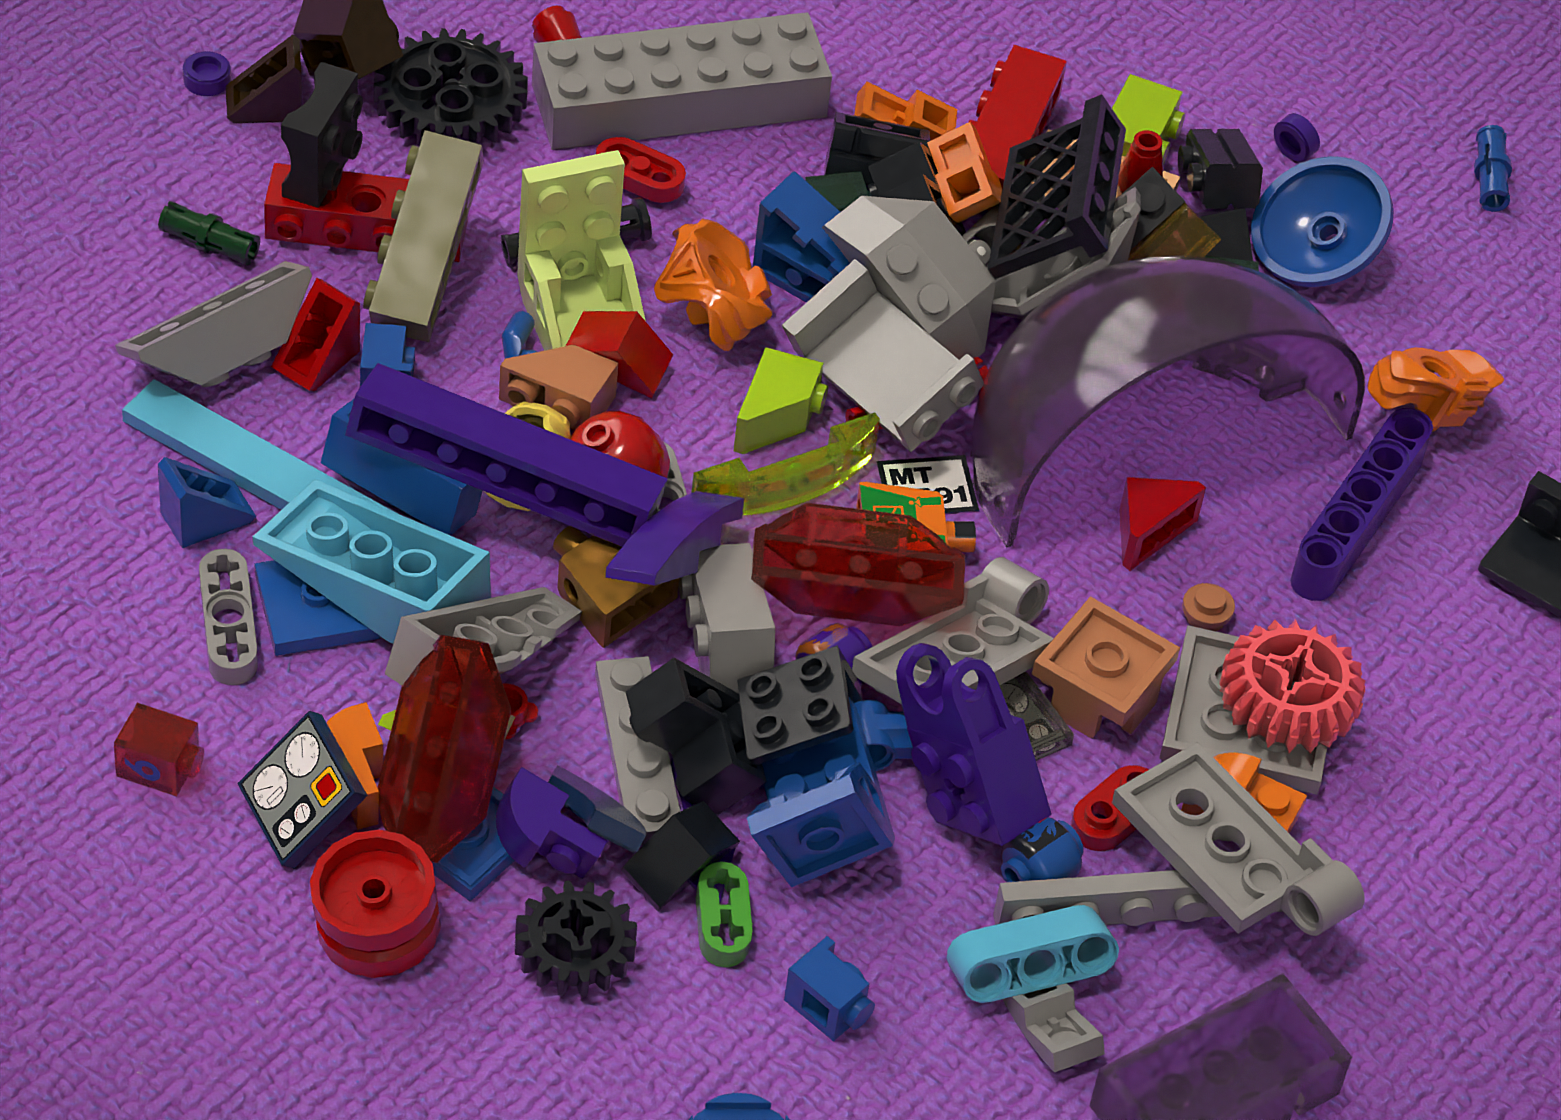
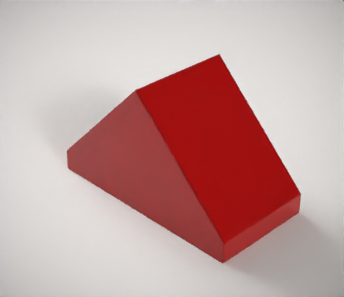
M316 278L295 319L287 343L281 346L271 367L307 390L316 391L360 352V302L324 280Z
M583 311L566 346L576 345L618 362L617 382L651 399L673 357L672 352L637 311Z
M1127 477L1119 509L1122 565L1131 571L1197 522L1206 487L1199 481Z

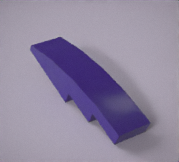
M695 491L674 500L652 515L626 541L606 567V578L658 585L697 573L700 551L721 544L722 524L742 519L744 498Z

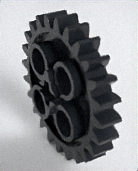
M441 28L439 37L433 38L425 30L422 31V41L420 42L408 36L405 37L404 49L401 48L404 56L374 71L373 100L377 103L378 116H387L386 126L388 128L400 126V138L402 139L416 134L417 146H420L424 130L480 144V138L482 137L495 143L498 141V130L510 134L512 132V121L521 122L522 109L527 108L528 76L523 75V63L514 62V52L512 50L500 53L501 42L498 40L485 45L484 34L482 33L471 40L466 39L465 29H461L456 37H450L445 28Z

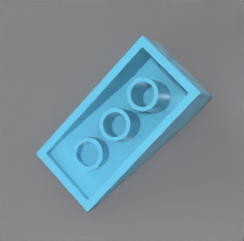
M316 479L253 536L254 546L390 643H394L402 616L491 598L489 551Z

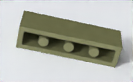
M424 130L420 146H411L405 167V174L411 175L406 191H397L392 207L391 218L397 220L392 236L386 234L383 236L378 252L377 263L383 265L378 281L370 280L364 297L363 308L369 310L371 323L406 326L408 338L430 342L483 168L482 145Z

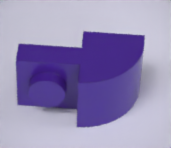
M523 767L520 768L507 787L497 807L496 828L504 849L513 860L526 868L537 852L546 857L549 864L558 871L574 874L583 879L599 858L608 841L560 813L569 795Z

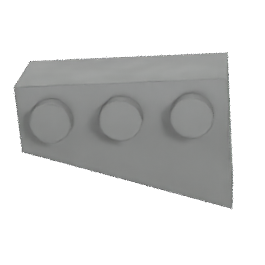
M750 543L725 544L700 551L698 572L679 578L678 585L680 598L686 599V619L688 628H693L695 655L698 657L701 673L739 693L738 679L774 667L775 625Z

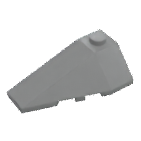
M541 587L402 616L385 675L403 686V690L409 696L420 700L453 688L463 690L513 669L579 621L582 611L549 589Z

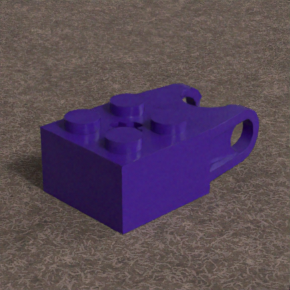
M918 643L905 651L899 660L896 670L897 685L907 731L913 747L911 751L912 760L921 772L928 795L926 798L927 808L936 822L1003 846L1039 821L1051 816V809L1024 719L1010 714L996 675L990 665L980 659L965 657L951 666L950 660L942 650L925 643ZM927 655L932 669L931 674L926 682L917 685L913 677L914 667L920 658ZM970 670H974L978 676L976 690L969 688L962 682V678Z

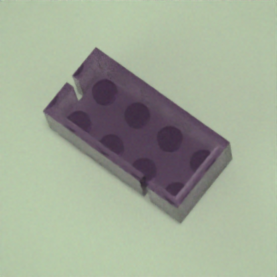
M1284 973L1099 1068L1089 1106L1100 1120H1290L1293 1110L1300 1116L1340 1094L1352 1056Z

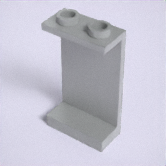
M856 259L782 324L794 351L801 357L823 362L822 375L910 452L923 441L934 437L941 425L960 407L970 404L978 391L985 385L977 365L970 355L966 354L959 360L879 293L868 269Z

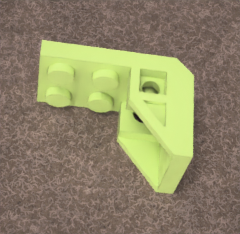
M618 150L522 169L517 276L523 304L527 313L534 319V329L544 351L566 346L583 311H637L645 320L633 262L620 237L625 163Z

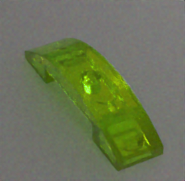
M874 412L830 427L827 446L752 471L747 470L739 457L694 472L691 493L700 491L744 498L743 515L777 511L807 502L838 487L855 475L870 460L876 449L880 418Z

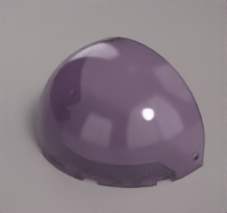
M1169 255L1139 258L1116 263L1071 282L1045 299L1018 324L995 356L984 379V386L980 389L973 418L970 457H972L973 462L972 482L977 500L1005 547L1013 546L1025 497L1036 475L1054 450L1073 430L1105 403L1140 380L1180 360L1193 361L1192 368L1219 376L1228 381L1235 376L1260 389L1259 397L1266 402L1305 390L1313 399L1319 402L1345 440L1352 439L1365 393V376L1362 364L1336 327L1312 303L1290 287L1264 273L1233 262L1200 256Z

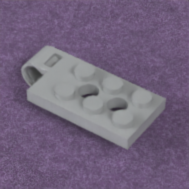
M998 557L985 567L982 574L961 584L958 603L854 656L852 671L856 678L872 686L877 692L885 694L902 704L896 678L899 660L911 646L925 643L942 650L950 660L951 666L965 657L983 660L990 665L999 685H1002L1033 668L1034 661L1054 639L1030 625L1040 615L1047 602L1049 585L1046 580L1004 557ZM927 655L920 658L915 664L913 677L917 685L926 682L931 674L932 669ZM970 670L964 675L962 682L974 690L978 686V676L974 670Z
M1199 742L1180 751L1114 791L1112 804L1238 934L1276 910L1281 909L1303 932L1311 936H1318L1360 910L1364 905L1365 896L1362 885L1355 873L1346 864L1338 860L1333 861L1311 838L1304 841L1301 846ZM1180 803L1196 804L1203 809L1204 813L1190 815L1181 811L1177 805ZM1217 839L1233 841L1240 847V850L1226 852L1216 847L1213 841Z

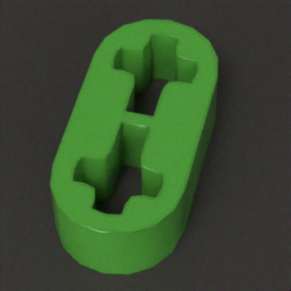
M728 862L712 863L701 872L696 890L699 947L702 955L708 962L720 967H732L744 961L751 944L753 929L749 884L746 874L736 865ZM715 884H725L726 891L730 892L727 905H720L719 892L714 888ZM720 924H728L729 937L731 940H734L733 945H723L722 938L718 937Z

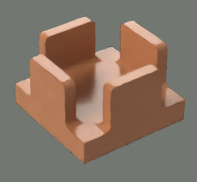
M1090 596L1034 661L1032 675L1041 679V682L1048 687H1053L1049 713L1060 721L1093 738L1100 730L1102 717L1104 716L1120 725L1122 730L1132 734L1157 703L1162 680L1177 661L1180 647Z

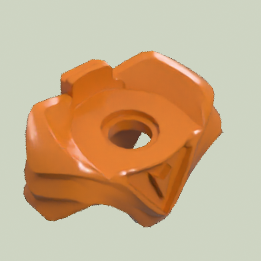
M702 218L696 224H684L673 231L672 234L676 239V245L666 267L655 283L654 292L657 299L663 303L689 301L686 313L692 325L709 324L711 341L722 350L730 351L735 341L744 339L752 328L764 324L771 318L772 310L764 301L772 296L763 269L759 266L751 268L749 248L745 241L718 222Z
M1414 347L1404 351L1394 350L1391 354L1377 361L1370 374L1367 386L1371 396L1386 410L1413 403L1415 409L1422 411L1430 418L1433 425L1432 432H1435L1439 427L1463 426L1468 417L1475 415L1478 407H1484V400L1487 395L1493 391V388L1502 384L1505 379L1488 360L1476 352L1461 349L1439 352L1432 349Z

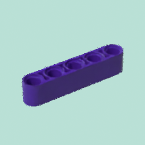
M1401 408L1395 410L1388 417L1304 536L1299 546L1290 578L1291 587L1299 596L1311 601H1322L1334 594L1421 468L1433 430L1432 421L1425 413L1414 408Z

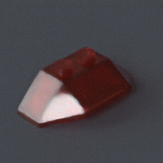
M805 503L780 516L770 524H764L755 529L751 580L796 614L903 626L961 606L964 601L965 554L955 547L950 548L936 533L910 515Z
M446 635L438 637L433 644L434 649L419 662L401 687L377 787L379 791V810L385 830L403 834L420 845L430 861L438 863L486 818L512 710L490 645L482 641Z

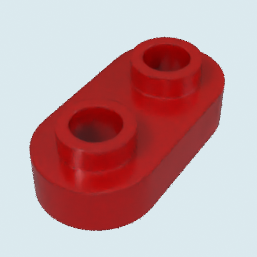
M625 137L608 138L598 145L596 154L615 150L619 151L625 163L623 189L657 203L674 201L683 194L686 171L682 163L677 159Z
M1136 765L1121 767L1076 804L1070 826L1079 835L1083 847L1093 851L1111 850L1137 830L1112 804L1115 789L1149 769ZM1094 814L1104 815L1106 819L1097 818Z

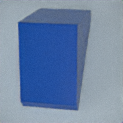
M164 457L158 463L160 513L182 548L248 525L257 517L235 481Z

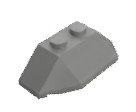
M1134 187L1115 199L1107 252L1090 258L1083 247L1079 246L996 279L991 313L1038 324L1050 317L1053 320H1059L1077 308V301L1091 293H1094L1095 296H1100L1117 286L1120 282L1119 277L1124 275L1141 211V195L1137 188ZM1067 227L1057 232L1053 237L1065 233Z
M861 196L822 227L850 263L856 259L868 269L879 293L960 360L966 354L972 358L979 357L985 352L996 279H994L986 266L934 201Z
M284 261L250 280L130 339L116 344L117 352L126 358L176 378L199 384L201 387H210L222 383L229 378V371L241 365L250 366L261 363L271 357V350L287 343L310 283L311 271L308 266Z

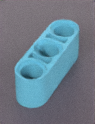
M1077 905L963 933L951 942L947 950L946 959L966 995L973 1001L986 1003L1103 974L1115 964L1118 958L1119 947L1116 939L1099 914L1091 907Z

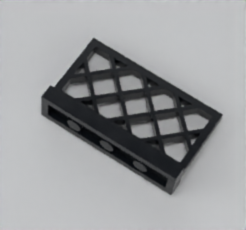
M1102 94L1085 101L1083 117L1081 119L1010 147L988 270L994 279L1079 246L1083 247L1090 258L1108 251L1126 128ZM1078 139L1069 149H1066L1074 140ZM1036 156L1027 166H1024L1025 160ZM1055 158H1057L1058 160L1045 173H1043L1042 171ZM1074 165V169L1064 179H1060ZM1032 181L1035 182L1021 196H1018ZM1050 188L1053 189L1040 203H1037ZM1069 196V199L1058 210H1056L1055 208L1059 206ZM1026 212H1030L1016 227H1013ZM1045 218L1048 219L1034 234L1031 233ZM1064 225L1067 226L1065 233L1053 237ZM1021 242L1024 243L1015 253L1010 254Z

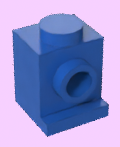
M366 323L360 365V387L377 363L413 377L415 347H406V326Z
M826 936L788 969L784 1001L834 1042L847 1029L852 1028L856 1030L860 1028L872 1015L875 1003L867 997L870 983L865 980L863 974L856 966L849 962H843L834 955L835 942Z

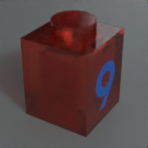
M137 702L114 741L116 776L177 797L186 779H194L197 776L204 759V748L199 746L198 722Z

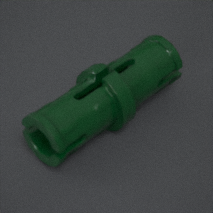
M169 201L168 206H165L160 214L158 222L160 231L188 240L204 253H209L211 250L228 256L244 265H250L251 260L254 261L258 254L261 242L260 237L224 223L221 216L213 213L208 215L197 213L173 201Z

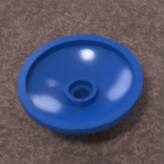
M1327 156L1302 162L1276 178L1261 196L1251 223L1254 249L1267 270L1275 277L1289 284L1303 287H1320L1344 281L1367 267L1386 244L1394 218L1392 198L1382 178L1372 168L1360 161L1346 157ZM1337 234L1334 238L1325 241L1330 235Z

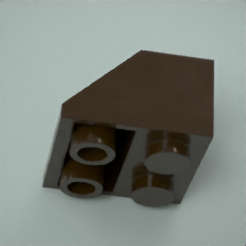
M303 0L293 34L300 40V52L310 76H314V72L320 63L323 62L358 73L359 80L404 56L398 42L399 32L397 26L389 18L383 0Z

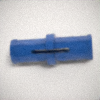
M1498 125L1484 126L1476 134L1478 158L1474 163V173L1480 182L1479 202L1480 204L1482 203L1483 209L1491 212L1501 211L1510 203L1508 178L1512 173V163L1506 154L1507 135L1504 133V129Z

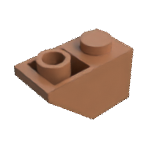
M576 345L506 358L500 365L499 400L512 406L523 401L547 405L565 416L570 423V429L575 430L588 418L606 412L615 399L618 362Z

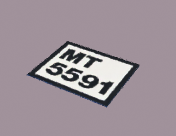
M965 455L876 461L882 484L937 491L943 496L945 513L979 511Z

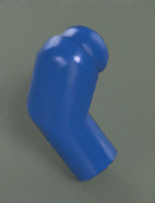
M519 311L514 313L502 333L501 338L505 359L537 352L535 350H525L526 341L535 326L533 317L527 312Z

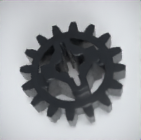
M564 881L563 892L556 894L548 886L542 888V902L528 898L525 902V915H517L514 952L515 955L522 956L521 970L523 973L537 970L536 985L540 988L547 985L550 981L556 982L557 993L560 996H564L569 986H577L581 997L588 996L590 984L596 983L604 992L609 990L611 975L624 979L627 974V963L634 962L637 922L629 921V905L622 904L614 907L615 892L608 890L601 896H597L594 894V883L587 882L583 891H575L571 881Z

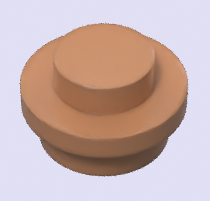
M1201 583L1187 590L1183 598L1182 609L1187 622L1191 626L1218 631L1232 619L1235 602L1231 594L1224 588L1215 584Z

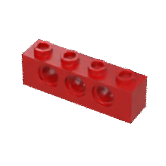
M274 163L264 202L265 239L379 252L383 236L385 234L392 236L397 221L391 218L394 199L398 190L406 191L409 179L343 171L337 189L335 191L329 190L317 208L282 197V183L290 172L291 165ZM468 217L454 262H460Z

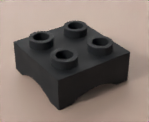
M323 62L320 63L314 72L315 88L311 97L300 108L287 114L281 124V138L286 144L291 160L290 172L282 183V197L317 208L329 190L335 191L341 181L344 165L348 159L354 160L356 158L363 138L362 132L357 130V120L363 105V97L358 95V73Z

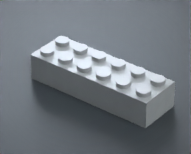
M808 12L534 43L532 87L551 150L598 145L612 137L640 140L826 118L828 113L832 74Z

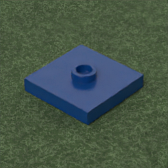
M275 560L254 563L255 578L275 656L380 639L378 634Z

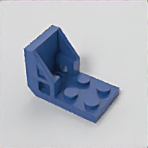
M850 697L849 702L854 727L850 734L762 763L767 781L763 785L768 801L758 804L746 818L751 836L791 888L893 846L895 841L859 713Z

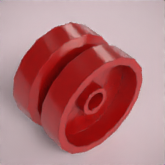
M384 830L356 832L333 843L317 860L310 878L312 905L316 918L319 943L333 963L348 973L370 978L393 976L418 965L434 948L441 929L433 864L420 845L403 834Z

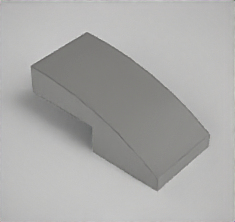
M1067 983L1003 999L1011 1016L1026 1039L1054 1072L1105 1054L1103 1035L1075 1009L1074 990Z

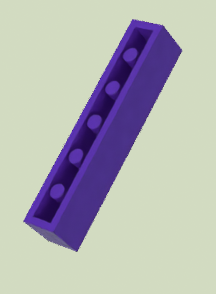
M380 363L376 364L356 392L345 436L622 547L652 515L658 512L668 478Z

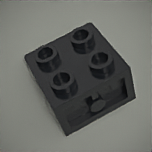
M1538 471L1528 484L1518 516L1480 561L1478 571L1561 618V483Z
M838 645L737 680L747 757L752 765H759L850 734L854 730L849 697L853 703L863 701L861 685Z

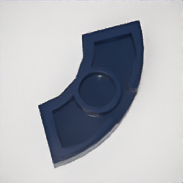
M557 765L548 783L569 795L564 806L580 817L586 823L588 830L633 853L638 852L646 837V830L642 823L615 799L584 779Z

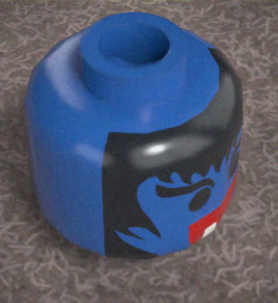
M1050 817L1044 818L1002 846V876L1006 882L1077 877L1081 870L1084 852L1082 841L1077 832L1068 823L1061 820L1057 821Z

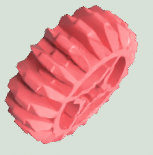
M1275 619L1268 626L1267 630L1255 625L1248 636L1240 635L1239 639L1234 643L1233 649H1230L1229 654L1225 657L1219 681L1221 686L1220 692L1223 693V709L1232 711L1233 725H1247L1248 739L1257 735L1265 737L1267 748L1275 742L1285 744L1288 753L1297 744H1301L1309 753L1317 747L1318 742L1330 748L1332 743L1336 741L1337 736H1346V733L1351 730L1355 719L1360 715L1363 706L1362 700L1365 694V680L1361 678L1362 663L1352 661L1351 647H1337L1336 634L1328 637L1319 635L1317 624L1310 630L1300 629L1296 619L1288 628H1283Z

